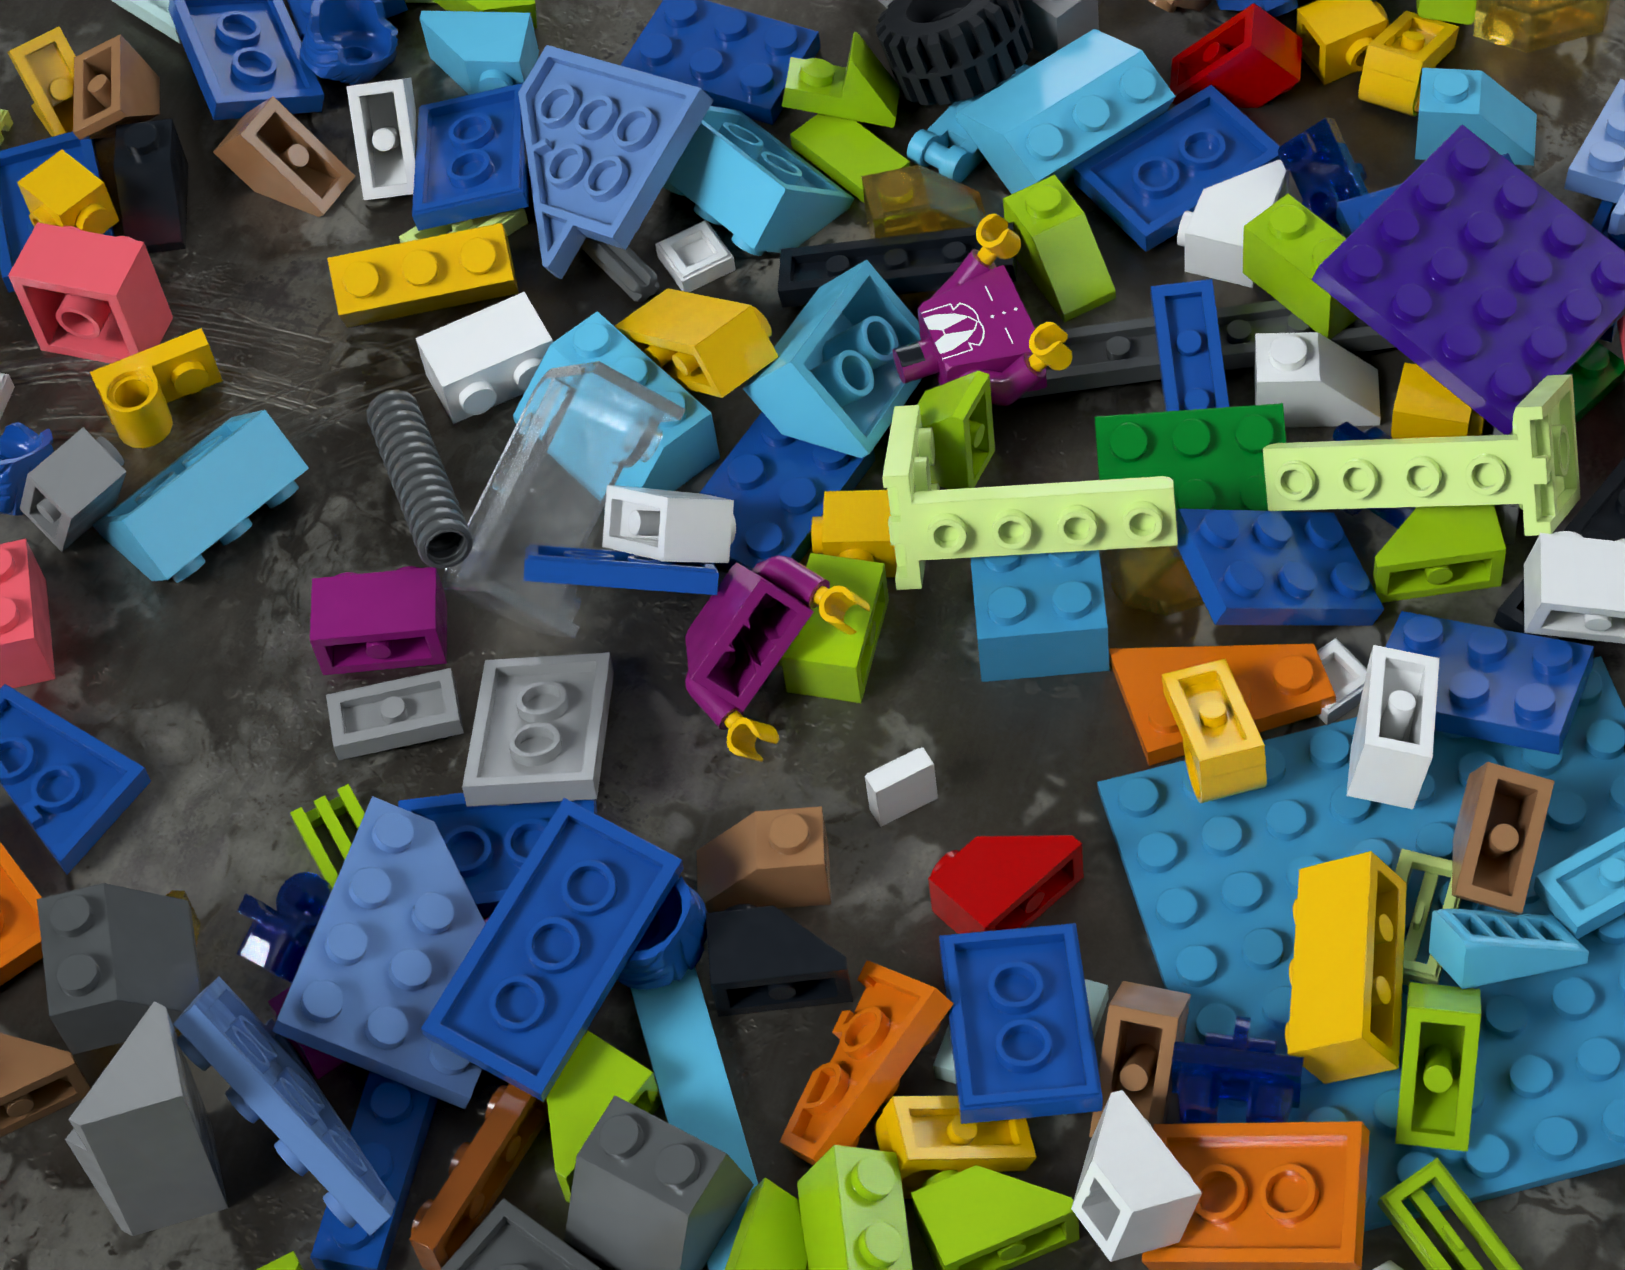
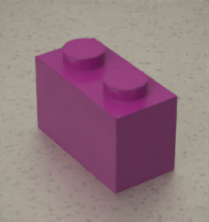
M407 566L393 571L363 574L345 572L332 577L312 578L310 643L322 674L333 675L447 664V599L437 568Z

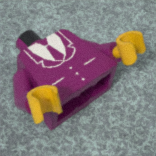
M989 214L980 221L976 230V238L983 247L980 251L973 249L938 291L919 306L918 318L921 340L893 349L894 362L903 384L935 374L940 385L970 373L981 371L990 374L992 405L1009 406L1024 393L1047 387V366L1053 370L1061 371L1071 364L1073 358L1072 350L1063 344L1068 339V334L1054 322H1045L1035 329L1005 266L996 267L994 263L997 257L1000 259L1014 257L1021 248L1019 235L1011 229H1007L1008 221L1000 215Z
M777 555L757 563L752 571L739 563L733 565L719 584L717 595L710 597L685 636L688 671L685 678L686 690L719 729H729L727 746L730 752L734 755L763 762V758L755 749L757 737L763 741L777 744L779 735L772 725L744 718V710L814 611L811 608L814 609L819 606L820 616L826 622L849 635L855 634L857 631L844 623L846 611L853 605H859L868 612L870 611L869 604L848 588L840 585L830 588L828 580L787 556Z

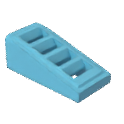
M1439 909L1432 912L1428 952L1461 989L1581 966L1588 963L1589 951L1551 915L1523 913L1516 915L1509 912L1467 909Z

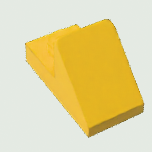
M60 26L7 52L34 101L31 105L32 109L52 137L73 131L74 57L76 56Z

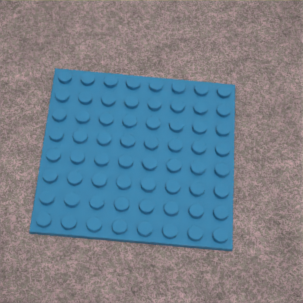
M1601 656L1594 658L1592 671L1559 755L1434 730L1433 758L1413 809L1347 796L1351 744L1357 717L1263 740L1265 744L1267 785L1265 788L1199 803L1191 786L1185 760L1097 782L1098 792L1164 987L1168 990L1191 994L1184 1046L1210 1123L1362 1121L1370 1131L1364 1232L1392 1225L1377 1204L1379 1198L1437 1157L1472 1203L1625 1164V913L1577 939L1589 951L1587 964L1472 987L1481 991V1022L1468 1152L1395 1144L1408 997L1407 985H1402L1399 1069L1324 1084L1287 1054L1288 1048L1285 1041V1026L1290 1020L1292 986L1289 979V964L1294 958L1296 925L1293 919V903L1298 894L1299 869L1372 851L1395 872L1402 849L1453 861V837L1468 776L1487 762L1555 781L1523 909V914L1554 916L1534 891L1536 875L1625 827V708ZM1412 869L1406 892L1404 945L1425 871ZM1439 875L1416 958L1417 962L1428 963L1432 912L1443 909L1451 880L1450 877ZM1464 899L1461 900L1459 909L1506 912ZM1443 969L1438 985L1460 987ZM1410 980V982L1423 983L1419 981ZM1431 1182L1422 1187L1440 1212L1451 1209ZM1408 1198L1402 1201L1414 1219L1422 1217Z

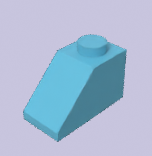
M421 11L420 22L430 58L469 95L524 83L537 62L539 49L531 13Z
M1422 68L1415 159L1426 160L1461 125H1464L1499 154L1508 153L1514 165L1534 166L1537 114L1481 70Z

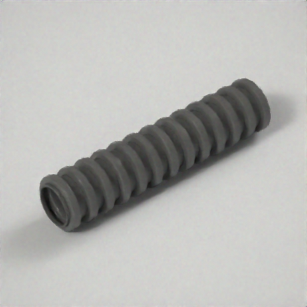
M402 390L383 392L370 402L367 409V422L375 438V443L383 459L395 495L400 503V508L421 560L433 568H451L460 564L469 556L473 548L472 534L417 400L410 393Z

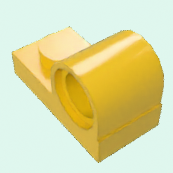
M1405 11L1368 44L1358 90L1359 99L1406 115L1417 116L1419 112L1422 68H1436V65L1455 48L1459 26L1443 21L1421 18L1416 13Z
M202 328L90 372L119 438L124 444L132 448L142 449L157 445L171 432L173 421L167 403L186 395L197 393L206 387L223 381Z
M1226 659L1162 674L1164 696L1183 737L1186 767L1198 802L1205 803L1265 788L1267 785L1265 744Z
M892 1096L882 1110L883 1113L876 1121L874 1127L880 1151L895 1152L897 1155L904 1199H911L910 1192L920 1189L927 1179L942 1171L957 1170L961 1172L975 1165L996 1172L1026 1171L1037 1158L1026 1118L961 1124L958 1096Z

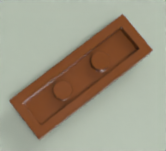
M510 1083L508 1086H500L495 1091L488 1103L485 1122L472 1142L466 1141L456 1151L449 1167V1178L435 1200H427L420 1207L413 1220L409 1240L422 1268L426 1270H441L483 1222L549 1118L547 1097L542 1102Z

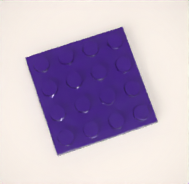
M1461 125L1318 266L1312 278V281L1504 435H1510L1513 432L1515 407L1547 375H1566L1625 312V251L1464 125Z

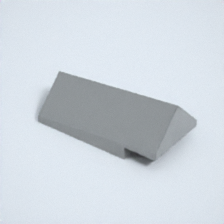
M155 1001L68 1119L73 1126V1130L65 1139L120 1229L131 1236L228 1209L211 1121L184 1052L177 1043L178 1037L165 1006Z

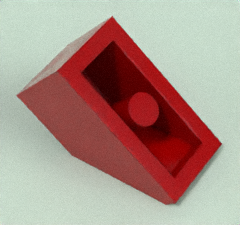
M1253 3L1172 58L1170 89L1176 96L1172 103L1178 105L1212 85L1237 108H1259L1279 94L1287 93L1300 81L1302 38L1257 4Z
M1073 835L976 836L960 851L952 850L945 854L934 866L931 876L928 877L932 912L957 934L1027 928L1084 878L1082 843Z

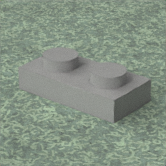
M451 668L326 695L333 748L338 760L464 733L456 682Z

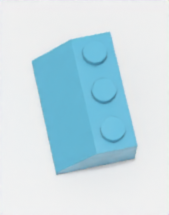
M1093 29L959 110L955 117L1010 193L1013 194L1052 175H1056L1061 183L1074 177L1073 168L1165 113L1176 96L1142 50L1097 29Z
M710 106L697 131L694 133L663 186L675 194L688 197L695 203L693 210L697 215L708 222L726 227L733 233L731 240L736 246L756 256H762L764 251L781 253V249L799 247L847 211L855 199L741 111Z
M865 260L818 288L774 348L779 357L753 375L743 390L782 435L863 458L871 453L892 423L894 406H904L922 380L921 378L903 384L893 358V349L921 340L919 321L869 261Z
M598 311L550 344L513 414L514 422L604 506L606 503L607 485L675 491L720 458L712 413Z
M266 410L234 416L93 524V527L151 581L168 580L172 577L178 583L189 577L206 562L201 553L219 540L224 546L245 533L253 525L248 516L266 503L271 509L293 495L299 489L294 480L308 470L309 467Z

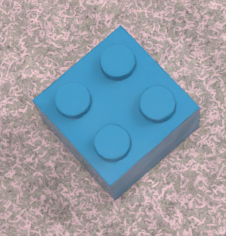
M1099 550L970 558L981 682L1109 671L1108 625Z

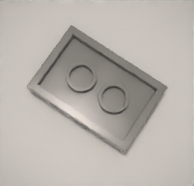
M610 652L485 660L462 785L467 807L562 801L563 798L570 801L597 799L614 676Z

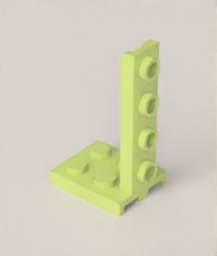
M1572 374L1547 375L1515 407L1513 434L1294 442L1267 445L1263 448L1268 511L1519 504L1520 509L1523 510L1525 536L1540 535V533L1552 534L1581 498Z
M919 405L894 406L882 478L883 486L888 490L891 514L888 520L890 543L895 546L897 563L895 576L896 590L922 589L926 560L1178 545L1174 482L1170 477L1157 476L940 490L939 483L931 484L930 466L935 465V441L932 427L922 428Z

